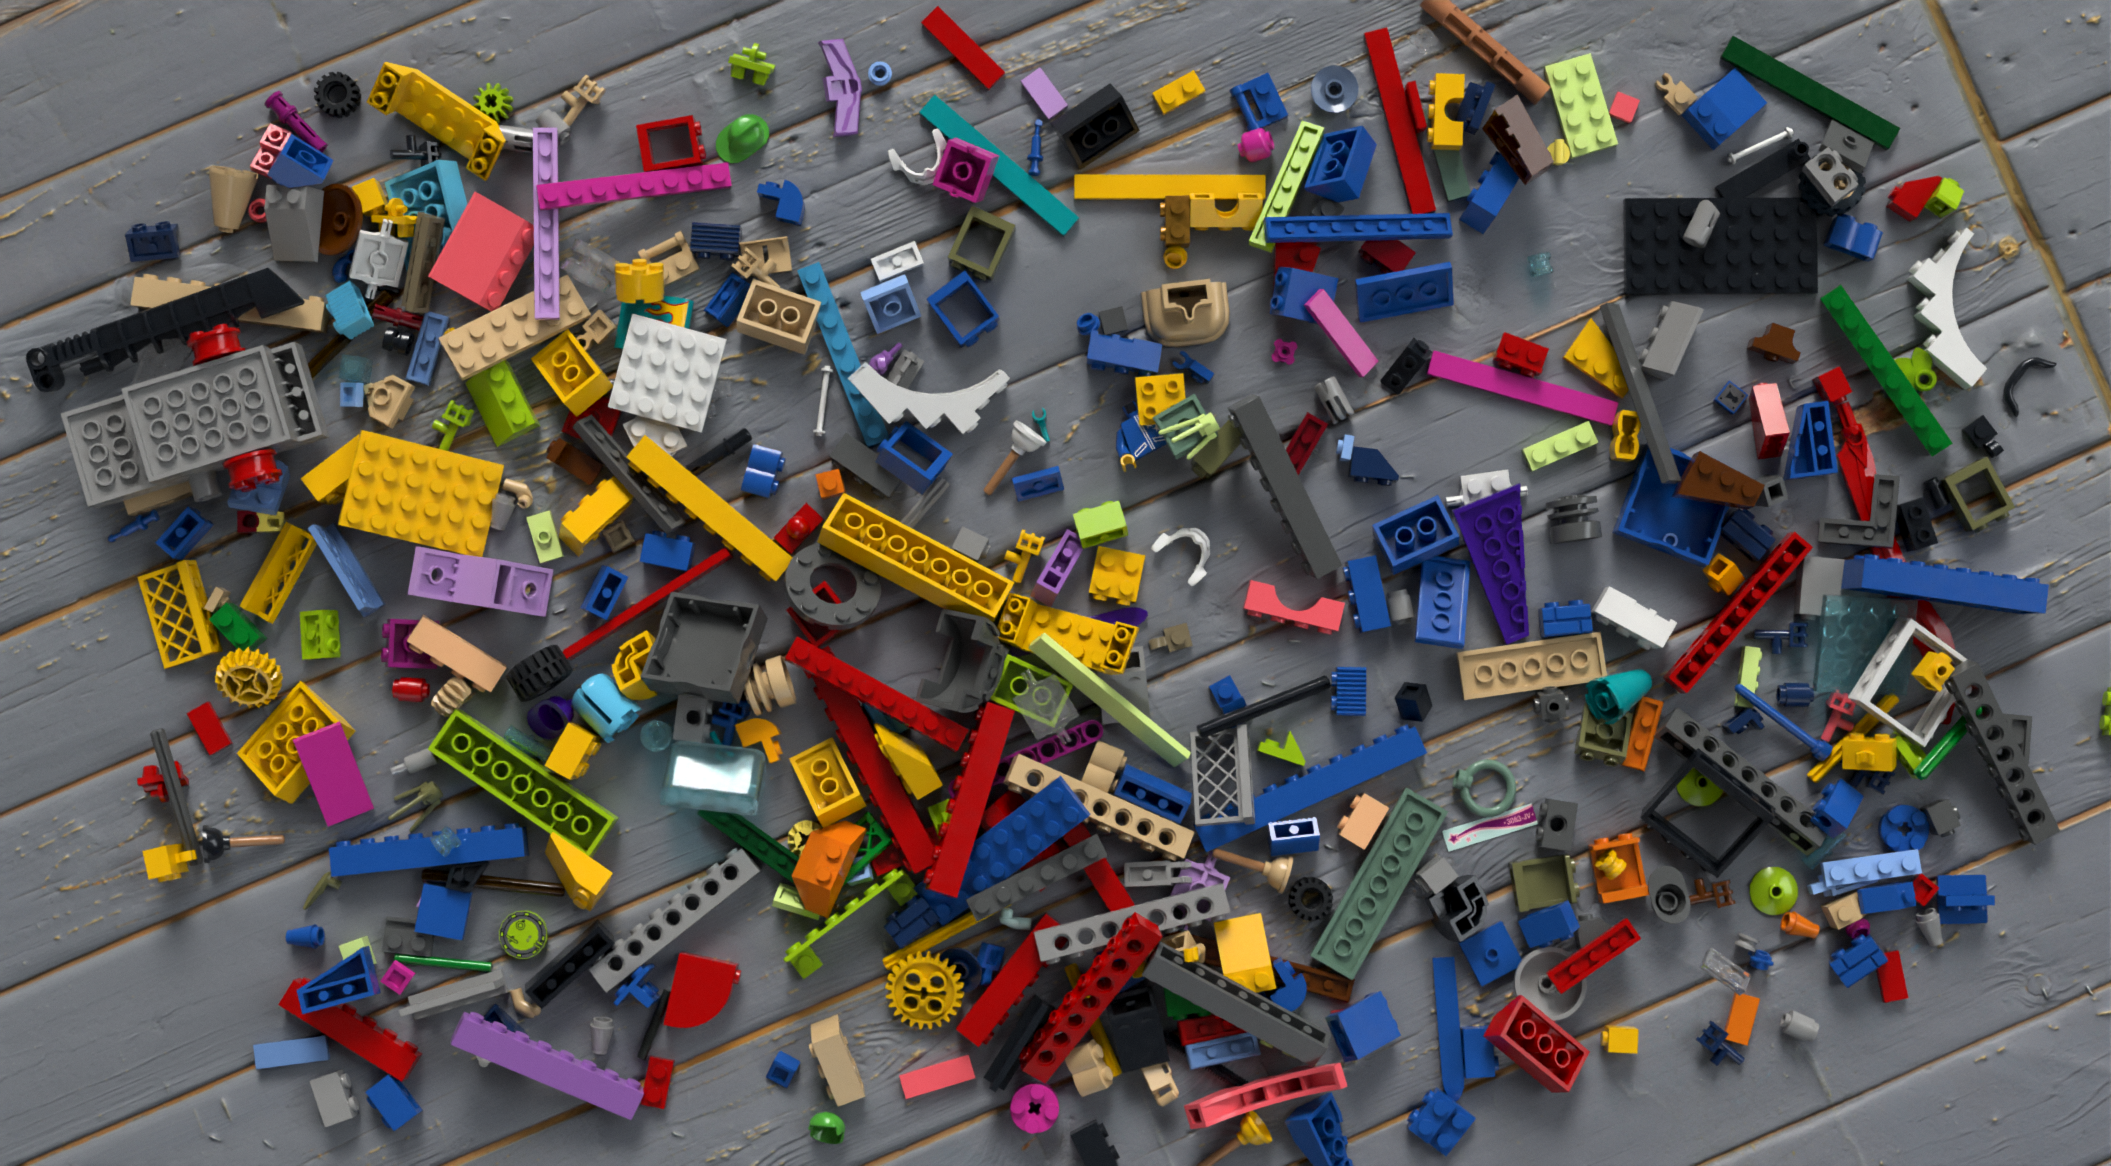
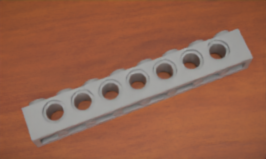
M734 848L725 855L727 860L719 866L718 863H715L706 870L708 875L700 881L699 878H696L686 886L689 891L682 896L680 893H677L667 901L670 906L663 911L661 908H658L648 916L651 921L644 926L641 923L629 931L632 936L625 941L622 938L619 939L611 947L613 951L606 956L603 954L593 963L594 966L589 971L606 993L762 871L746 849L738 850ZM728 866L736 868L737 877L735 879L726 877L725 870ZM709 881H714L718 885V892L716 894L707 892L706 885ZM690 896H694L699 900V906L695 910L687 905V900ZM671 911L677 912L680 916V921L676 925L668 920V915ZM653 926L661 931V936L658 940L652 939L649 935V930ZM632 942H638L641 945L642 951L639 955L631 952L630 945ZM613 957H619L622 960L623 965L620 970L612 967L611 960Z
M1219 883L1035 931L1033 935L1040 961H1046L1048 965L1060 962L1061 956L1070 955V958L1083 956L1084 950L1092 948L1094 952L1105 950L1108 941L1112 937H1104L1102 928L1106 924H1112L1115 927L1113 936H1116L1121 930L1123 922L1130 918L1134 912L1148 920L1151 913L1155 911L1160 912L1162 921L1158 924L1160 931L1164 930L1165 934L1178 931V926L1187 924L1188 928L1201 925V920L1211 918L1212 922L1225 919V914L1230 913L1224 885ZM1201 899L1207 900L1209 908L1205 913L1198 912L1196 907ZM1178 905H1182L1185 908V916L1181 919H1176L1173 916V910ZM1083 930H1089L1092 935L1090 942L1086 944L1080 943L1078 939L1079 933ZM1059 936H1064L1068 940V945L1063 950H1058L1055 947V940Z

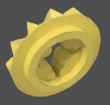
M809 820L795 824L788 833V846L791 852L800 858L805 845L799 847L800 842L803 840L799 832L807 836L812 831L822 827L818 823Z

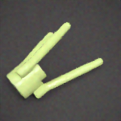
M1210 412L1207 415L1203 413L1197 418L1162 429L1158 434L1163 435L1195 424L1193 428L1171 439V442L1175 443L1199 431L1202 437L1207 435L1187 455V459L1190 460L1210 440L1217 437L1215 432L1220 430V427Z

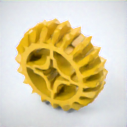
M249 647L244 652L240 648L235 653L230 651L227 656H223L219 665H217L215 676L217 690L222 691V698L230 697V703L238 702L239 707L247 704L250 709L253 704L258 708L263 703L268 705L271 699L277 697L282 687L283 673H281L280 665H276L275 658L268 659V652L263 655L260 654L259 648L255 652H252Z

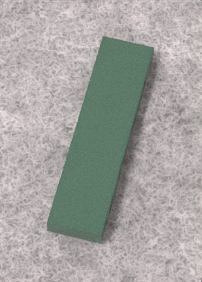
M1445 106L1444 111L1446 116L1449 118L1447 107ZM1428 108L1423 109L1427 124L1426 129L1431 128V119H1428ZM1433 150L1447 202L1468 197L1471 190L1460 152L1458 150Z

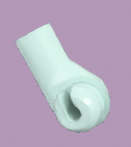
M1001 909L999 920L1002 924L1012 929L1031 930L1032 918L1013 917L1012 909Z

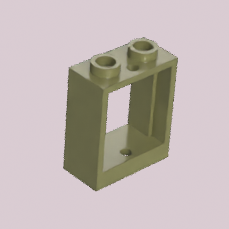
M971 206L948 255V261L952 262L950 266L962 272L964 269L973 272V277L981 281H986V278L992 281L1016 230L1015 225L975 206ZM973 220L1004 234L989 269L957 255Z
M1229 420L1217 432L1219 436L1209 441L1191 461L1193 465L1191 470L1201 479L1204 476L1209 479L1241 444L1238 438L1241 434L1238 428H1234Z
M1988 457L1978 459L1941 479L1942 483L1940 485L1965 532L1974 530L1975 533L1989 527L1987 522L1993 519L1998 522L2010 516L2008 511L2015 508ZM1983 471L2002 507L1974 520L1955 484Z

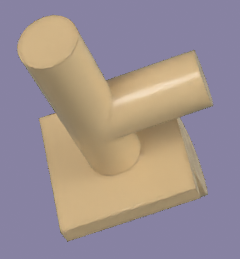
M585 75L578 85L573 88L580 94L578 99L568 91H565L561 96V99L572 106L563 119L568 126L573 124L588 101L593 104H599L601 102L599 100L606 91L603 87L599 88L597 82L590 81L588 75Z
M747 247L744 249L746 252L743 256L739 255L738 262L731 265L746 279L752 274L759 281L780 288L768 276L777 264L769 258L760 269L758 265L762 260Z

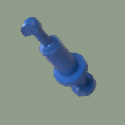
M1040 119L1035 121V135L1032 137L1031 154L1027 156V160L1031 161V169L1028 171V174L1031 176L1040 175L1038 163L1043 161V156L1040 155L1041 137L1039 136V130L1042 126Z
M153 509L145 517L137 515L136 520L122 527L119 533L111 534L108 537V541L115 542V539L122 535L128 536L139 529H148V523L153 520H160L157 511Z

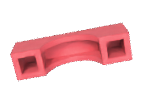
M1250 580L1243 609L1248 610L1247 615L1261 618L1262 614L1271 616V621L1285 624V620L1295 622V627L1308 629L1310 625L1318 627L1317 632L1332 635V631L1337 632L1339 630L1345 603L1321 597L1311 608L1295 611L1285 607L1279 601L1275 592V586Z

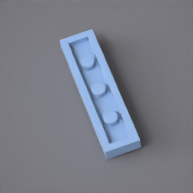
M1918 849L1820 863L1824 887L1922 873Z

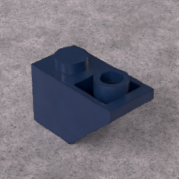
M1353 446L1348 477L1354 478V482L1368 483V479L1378 480V485L1392 486V482L1399 480L1397 472L1378 449Z

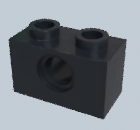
M1923 497L1897 505L1896 521L1907 552L1938 543Z

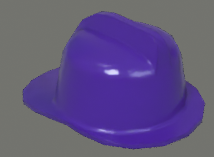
M556 695L542 700L533 706L527 714L528 724L532 731L538 736L550 740L561 735L567 724L574 717V711L571 707L572 699L566 701L564 698Z

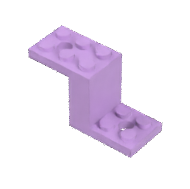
M416 546L408 595L546 617L553 569ZM436 568L437 577L435 580H433L431 574L432 571ZM529 584L531 588L530 593L526 595L525 588Z

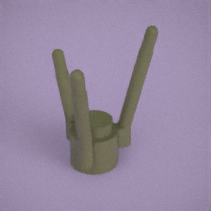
M426 781L416 788L395 796L394 800L398 801L419 792V797L390 815L388 820L392 821L421 801L425 805L430 803L429 807L409 829L411 833L414 832L431 811L442 803L440 798L444 795L434 781L429 783Z

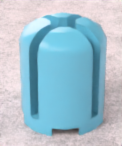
M603 673L587 679L581 685L582 689H577L573 695V709L607 743L615 740L612 736L616 732L619 733L623 729L626 731L639 717L636 712L642 710L634 700L627 698L620 692L617 683L609 675Z

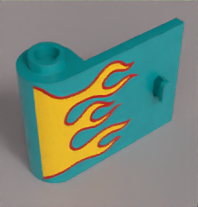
M664 296L663 300L653 303H644V300H636V303L622 302L614 348L623 349L632 314L690 329L694 301Z

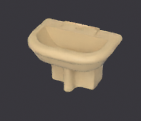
M1210 279L1169 283L1162 284L1161 288L1141 292L1143 317L1147 333L1155 342L1165 347L1201 345L1215 341L1224 334L1229 324L1230 311L1226 282H1210ZM1180 293H1188L1189 296L1180 297Z

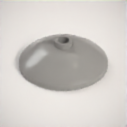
M1555 947L1539 948L1527 954L1519 963L1514 976V991L1516 997L1523 995L1551 1020L1556 1021L1572 1015L1580 1007L1586 994V977L1560 994L1546 975V972L1572 954ZM1545 979L1548 980L1550 983L1547 989L1543 987V981Z

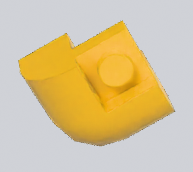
M647 630L620 646L621 650L616 656L614 664H611L620 692L631 700H645L657 696V692L649 690L641 679L650 649L656 640Z

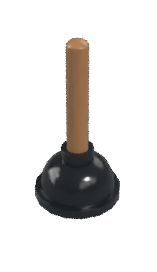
M203 825L202 830L205 863H210L211 860L220 858L224 850H231V847L284 844L285 842L284 835L230 838V836H223L219 829L211 828L208 825Z

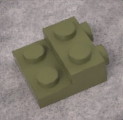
M1585 703L1580 729L1577 732L1574 754H1579L1580 758L1585 761H1593L1594 758L1604 760L1603 763L1610 767L1622 764L1627 756L1633 714L1626 713L1618 722L1605 724L1607 721L1602 718L1597 719L1588 708L1587 703Z

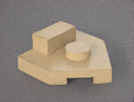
M394 375L385 377L384 380L364 385L363 391L367 397L370 417L393 429L398 418L403 420L414 400L410 396L415 386Z

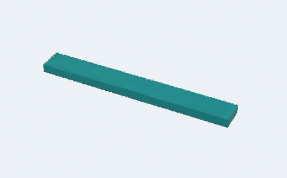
M935 94L920 110L919 114L935 128H938L949 140L959 138L999 155L992 176L1063 237L1079 220L1075 213Z

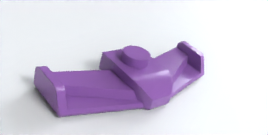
M843 39L819 41L818 44L821 46L832 76L823 78L826 102L836 101L833 137L858 134L862 92L861 80L858 78Z

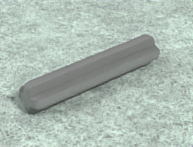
M939 477L901 520V523L913 528L947 490L949 483L944 478Z

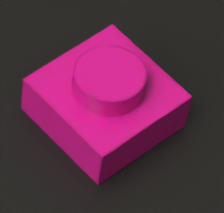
M395 960L380 982L401 995L416 973Z

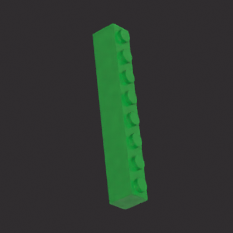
M1838 285L1820 298L1929 454L1933 457L1953 444L1842 285Z

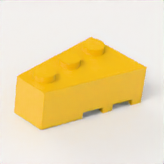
M614 476L609 480L604 479L596 487L597 491L592 496L586 495L578 503L580 507L574 512L568 511L561 518L559 538L578 557L584 552L583 547L592 539L595 541L600 536L599 533L608 524H612L633 502L634 497Z

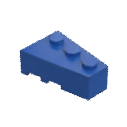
M1829 402L1806 403L1798 406L1783 480L1827 476L1838 473Z

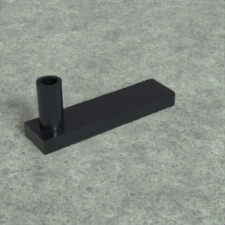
M1798 138L1717 185L1715 188L1721 198H1745L1811 159L1808 155L1809 146L1805 142H1800Z

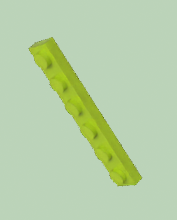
M1301 121L1249 239L1250 246L1272 253L1276 243H1266L1263 220L1265 217H1288L1323 137L1324 127Z

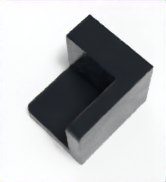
M1404 682L1395 696L1400 716L1404 720L1423 722L1432 708L1426 684Z

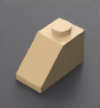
M1865 886L1854 889L1821 905L1831 928L1839 930L1866 915L1861 914L1857 892L1858 889L1866 888Z

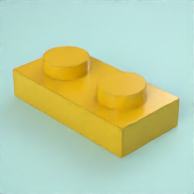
M1193 70L1152 93V96L1164 116L1204 94L1205 89Z

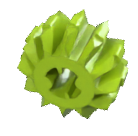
M487 83V90L484 91L479 87L478 91L481 95L473 96V99L478 102L473 106L500 124V117L502 116L507 120L509 117L505 112L513 111L514 108L509 104L514 99L512 96H508L509 90L507 88L501 90L499 83H496L494 88L490 83ZM491 100H494L497 103L495 107L491 106Z

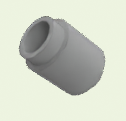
M548 109L537 118L538 128L558 129V144L563 145L570 139L571 128L556 112Z
M1407 589L1389 592V599L1386 600L1391 622H1396L1397 626L1411 623L1410 619L1415 616L1411 596L1407 594Z
M1793 1010L1789 1011V1013H1784L1780 1021L1783 1033L1804 1042L1807 1040L1812 1042L1819 1030V1024L1815 1023L1814 1019Z

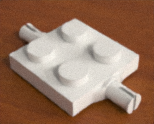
M383 219L381 232L359 231L349 277L362 280L368 284L365 294L366 298L371 297V299H375L377 286L388 285L398 287L409 242L406 239L390 235L393 224L391 220Z
M639 415L622 424L634 447L644 435L648 436L672 457L677 452L688 447L676 425Z
M1508 470L1459 476L1461 486L1459 496L1445 497L1446 502L1455 501L1446 503V507L1464 506L1512 486ZM1527 486L1521 487V491L1528 490ZM1520 492V497L1528 496V492Z

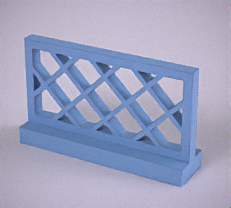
M332 523L328 527L313 524L308 527L311 535L362 616L367 617L386 605L337 525Z

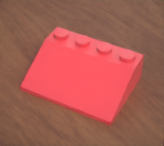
M474 192L428 277L492 312L500 308L534 246V225L481 194Z

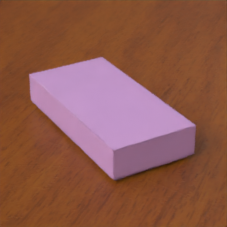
M1040 67L1021 80V84L1048 121L1068 107L1065 100Z

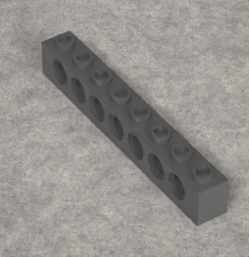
M1968 659L1954 667L1955 670L1944 682L1945 687L1950 694L1954 695L1957 701L1955 703L1957 711L1965 717L1967 722L1965 727L1968 733L1974 736L1977 742L1975 745L1976 750L1981 757L1985 758L1988 764L1986 765L1987 772L1992 778H1995L1998 784L1996 790L2000 797L2005 799L2008 805L2006 810L2018 825V828H2016L2018 835L2023 841L2026 840L2036 845L2058 833L2060 829L1979 664ZM1971 685V693L1966 696V689ZM1981 706L1982 712L1979 716H1976V710ZM1992 727V734L1986 737L1987 730ZM2002 748V755L1997 758V752ZM2012 769L2013 774L2007 779V773ZM2023 790L2022 797L2017 800L2018 793ZM2033 811V817L2027 820L2028 814Z
M1678 707L1664 718L1654 735L1657 740L1684 761H1687L1699 748L1776 808L1775 817L1768 824L1770 828L1806 856L1821 847L1827 834L1810 821L1814 814L1812 811ZM1693 767V768H1695L1698 772H1700L1702 775H1704L1707 779H1709L1711 782H1713L1716 786H1718L1720 789H1722L1725 793H1727L1729 796H1731L1734 800H1736L1738 803H1740V804H1741L1743 807H1745L1748 811H1750L1752 814H1754L1756 817H1758L1755 813H1753L1750 809H1748V808H1747L1746 806H1744L1741 802H1739L1737 799H1735L1732 795H1730L1728 792H1726L1723 788H1721L1719 785H1717L1714 781H1712L1710 778H1708V777H1707L1705 774H1703L1700 770H1698L1696 767Z

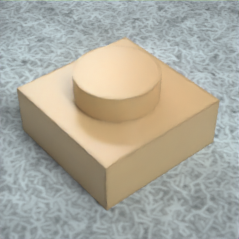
M215 587L204 608L216 613L225 603L230 602L228 597L231 592L221 587Z

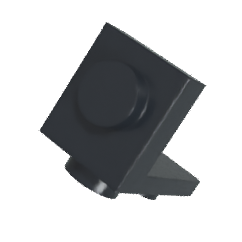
M1413 338L1380 382L1396 395H1399L1432 354L1429 346L1425 342Z

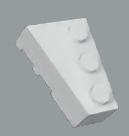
M1610 586L1605 587L1591 613L1596 615L1594 618L1596 621L1606 626L1608 623L1617 628L1615 631L1626 638L1630 635L1638 640L1636 642L1637 645L1646 650L1650 648H1663L1677 624L1672 619L1670 621L1665 620L1657 615V611L1651 608L1648 610L1638 604L1636 600Z

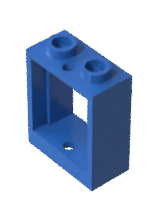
M963 271L926 299L961 348L965 345L970 347L979 340L978 335L984 331L989 333L998 326L997 321L1000 320L999 315L966 271ZM967 285L990 318L964 337H961L939 305Z
M905 421L900 428L896 426L888 437L890 438L889 441L884 439L877 449L879 455L875 462L923 495L945 469L953 453ZM901 440L931 461L932 465L925 472L894 450L893 447Z

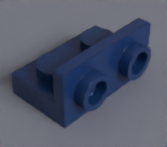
M1487 81L1484 86L1472 82L1468 84L1464 99L1454 120L1463 122V131L1473 135L1478 131L1495 84Z
M162 221L156 223L155 226H146L145 223L132 225L125 234L130 261L179 258L181 254L176 231L179 229L178 224Z

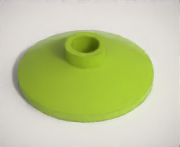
M1692 768L1676 786L1681 798L1694 806L1710 805L1723 792L1722 789L1695 768ZM1700 778L1706 780L1704 787H1700L1698 784Z
M1767 867L1757 872L1752 878L1749 886V895L1753 905L1759 911L1768 915H1780L1789 911L1795 904L1798 896V886L1794 877L1785 869ZM1774 887H1778L1780 890L1777 896L1772 894Z

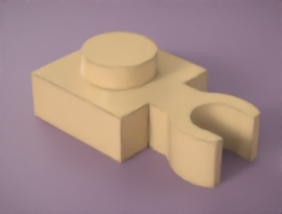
M1664 73L1662 77L1666 79L1667 84L1662 85L1657 80L1654 83L1655 87L1667 94L1663 100L1680 116L1698 97L1682 81L1675 85L1672 77L1668 73Z
M598 310L582 326L587 332L576 339L579 343L584 339L586 341L584 349L589 351L594 341L597 344H602L617 327L602 310Z

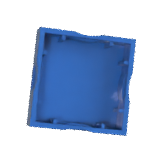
M1646 443L1612 533L1699 567L1709 565L1720 536L1723 518L1730 507L1671 497L1678 483H1661L1648 443ZM1670 448L1681 478L1691 458L1683 452ZM1673 533L1677 536L1678 543L1676 546H1672L1675 542L1674 538L1668 536L1666 542H1664L1663 537L1666 534Z

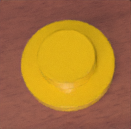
M1180 246L1168 247L1163 255L1166 265L1172 269L1182 267L1188 257L1187 252Z

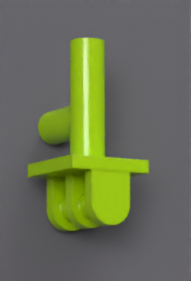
M450 401L445 413L442 415V418L450 421L449 425L435 420L432 424L433 429L445 434L439 449L449 451L458 427L470 426L474 410H467L464 405L458 406L455 404L456 401Z

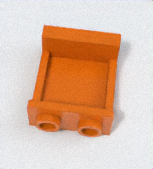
M1632 833L1617 835L1618 840L1609 841L1608 837L1594 839V844L1588 845L1600 903L1604 904L1649 895L1638 844L1640 837H1633ZM1609 849H1613L1617 857L1626 862L1623 872L1612 880L1605 876L1603 870H1599L1595 866V862L1600 855Z

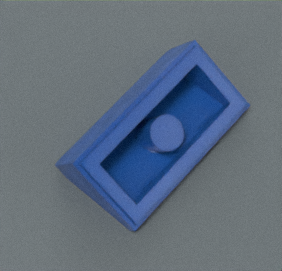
M732 272L704 311L728 327L740 312L750 284Z

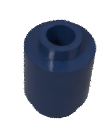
M1784 683L1783 685H1778L1776 693L1777 703L1783 704L1784 707H1809L1810 702L1814 701V689L1810 688L1809 683Z

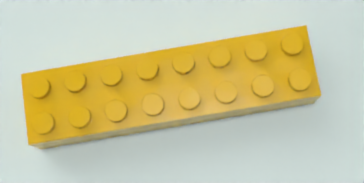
M845 493L842 494L824 523L817 541L821 545L941 608L986 617L993 623L1014 585L1013 581Z

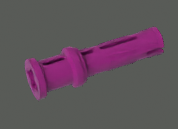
M281 91L273 93L265 101L264 105L266 108H271L277 114L278 120L281 123H287L305 143L321 153L325 151L328 144L297 114V108L294 105L291 106L283 98Z

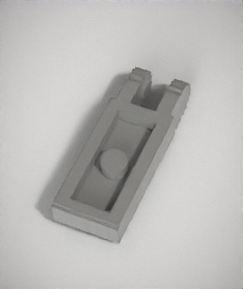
M1151 861L1124 863L1125 887L1174 886V884L1192 883V877H1173V869L1191 868V862Z

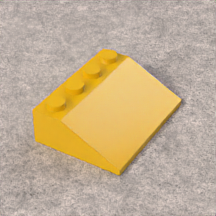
M300 681L236 754L274 796L293 804L310 784L293 739L339 721L347 741L356 731L338 712L304 682Z

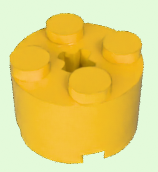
M634 259L632 264H615L617 300L625 303H636V300H644V303H653L663 300L664 264H647L646 259Z

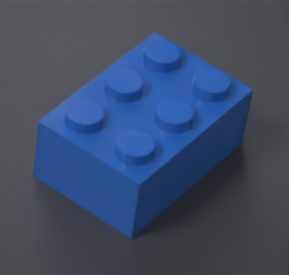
M1438 495L1372 525L1373 536L1393 575L1459 545L1460 536Z

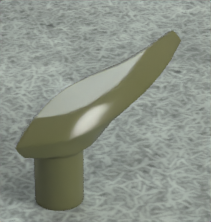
M331 872L325 873L307 897L303 909L306 910L311 906L318 896L323 894L326 886L339 890L342 881L331 877Z

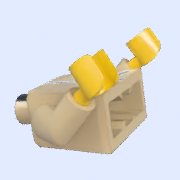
M1189 931L1163 937L1160 940L1162 943L1183 953L1184 962L1198 961L1203 963L1205 961L1206 948L1204 944H1196ZM1150 954L1134 972L1133 978L1143 977L1142 973L1145 963Z

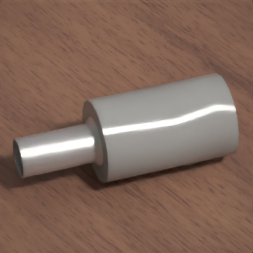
M426 748L404 757V763L394 766L390 770L393 776L407 770L412 774L439 763V760L435 754Z

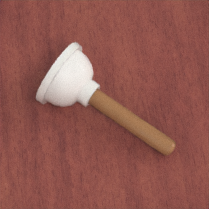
M1016 420L1013 423L1014 428L1011 436L1014 444L1011 446L1012 451L984 488V492L987 495H992L1020 455L1023 456L1026 451L1033 452L1047 443L1039 434L1020 421Z

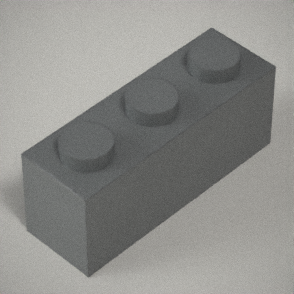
M848 433L844 434L830 454L831 459L834 460L832 465L842 472L845 469L852 472L853 476L851 478L861 485H864L865 482L873 487L871 491L882 499L885 496L891 499L902 483V480L875 462L878 457L877 453Z

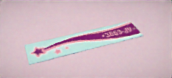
M1531 803L1505 811L1498 816L1485 817L1443 830L1442 833L1449 852L1537 825L1538 822Z

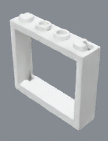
M1899 616L1848 698L1893 731L1900 734V736L1904 735L1910 743L1925 747L1930 738H1933L1938 725L1946 718L1947 711L1952 703L1956 701L1954 695L1950 694L1946 689L1945 684L1941 686L1943 689L1935 694L1912 732L1872 704L1870 700L1911 635L1936 653L1943 652L1952 659L1951 664L1954 665L1953 667L1968 659L1913 619Z

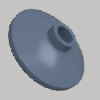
M1331 65L1321 69L1314 76L1311 83L1313 101L1320 109L1329 113L1346 111L1354 104L1358 96L1359 87L1356 77L1350 70L1342 66ZM1332 87L1336 88L1338 94L1332 95L1329 89Z

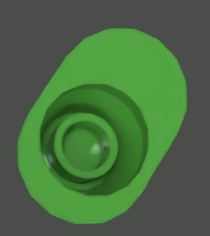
M746 114L737 118L718 134L716 139L718 155L729 163H740L746 160L767 143L769 128L761 117L754 114Z

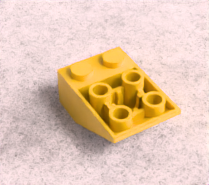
M879 723L874 724L878 732L874 736L879 743V747L884 756L888 757L896 775L901 778L908 794L913 792L917 800L943 786L931 760L921 745Z

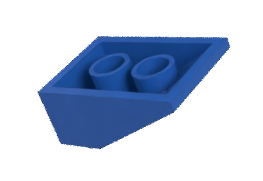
M1734 68L1681 116L1709 147L1715 150L1767 102L1744 76Z

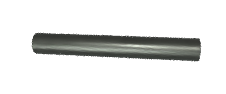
M663 989L638 1052L637 1058L646 1060L668 1005L671 993L668 989Z

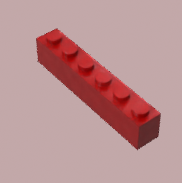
M1047 912L1042 916L956 1027L957 1031L978 1047L982 1043L988 1044L995 1034L992 1032L993 1028L997 1023L1001 1026L1010 1015L1007 1013V1010L1012 1004L1016 1007L1025 996L1021 992L1027 985L1029 987L1033 986L1039 978L1037 972L1042 966L1045 968L1048 966L1046 961H1040L1033 932L1058 926L1061 923ZM1064 936L1056 938L1055 947L1061 949L1068 941L1067 938Z
M306 977L293 980L278 1004L279 1006L401 1082L409 1077L422 1056V1053L417 1051L418 1047L409 1041L404 1043L397 1038V1033L388 1028H385V1030L376 1025L378 1022L367 1015L364 1017L356 1013L357 1009L348 1003L302 1014L297 990L312 980Z

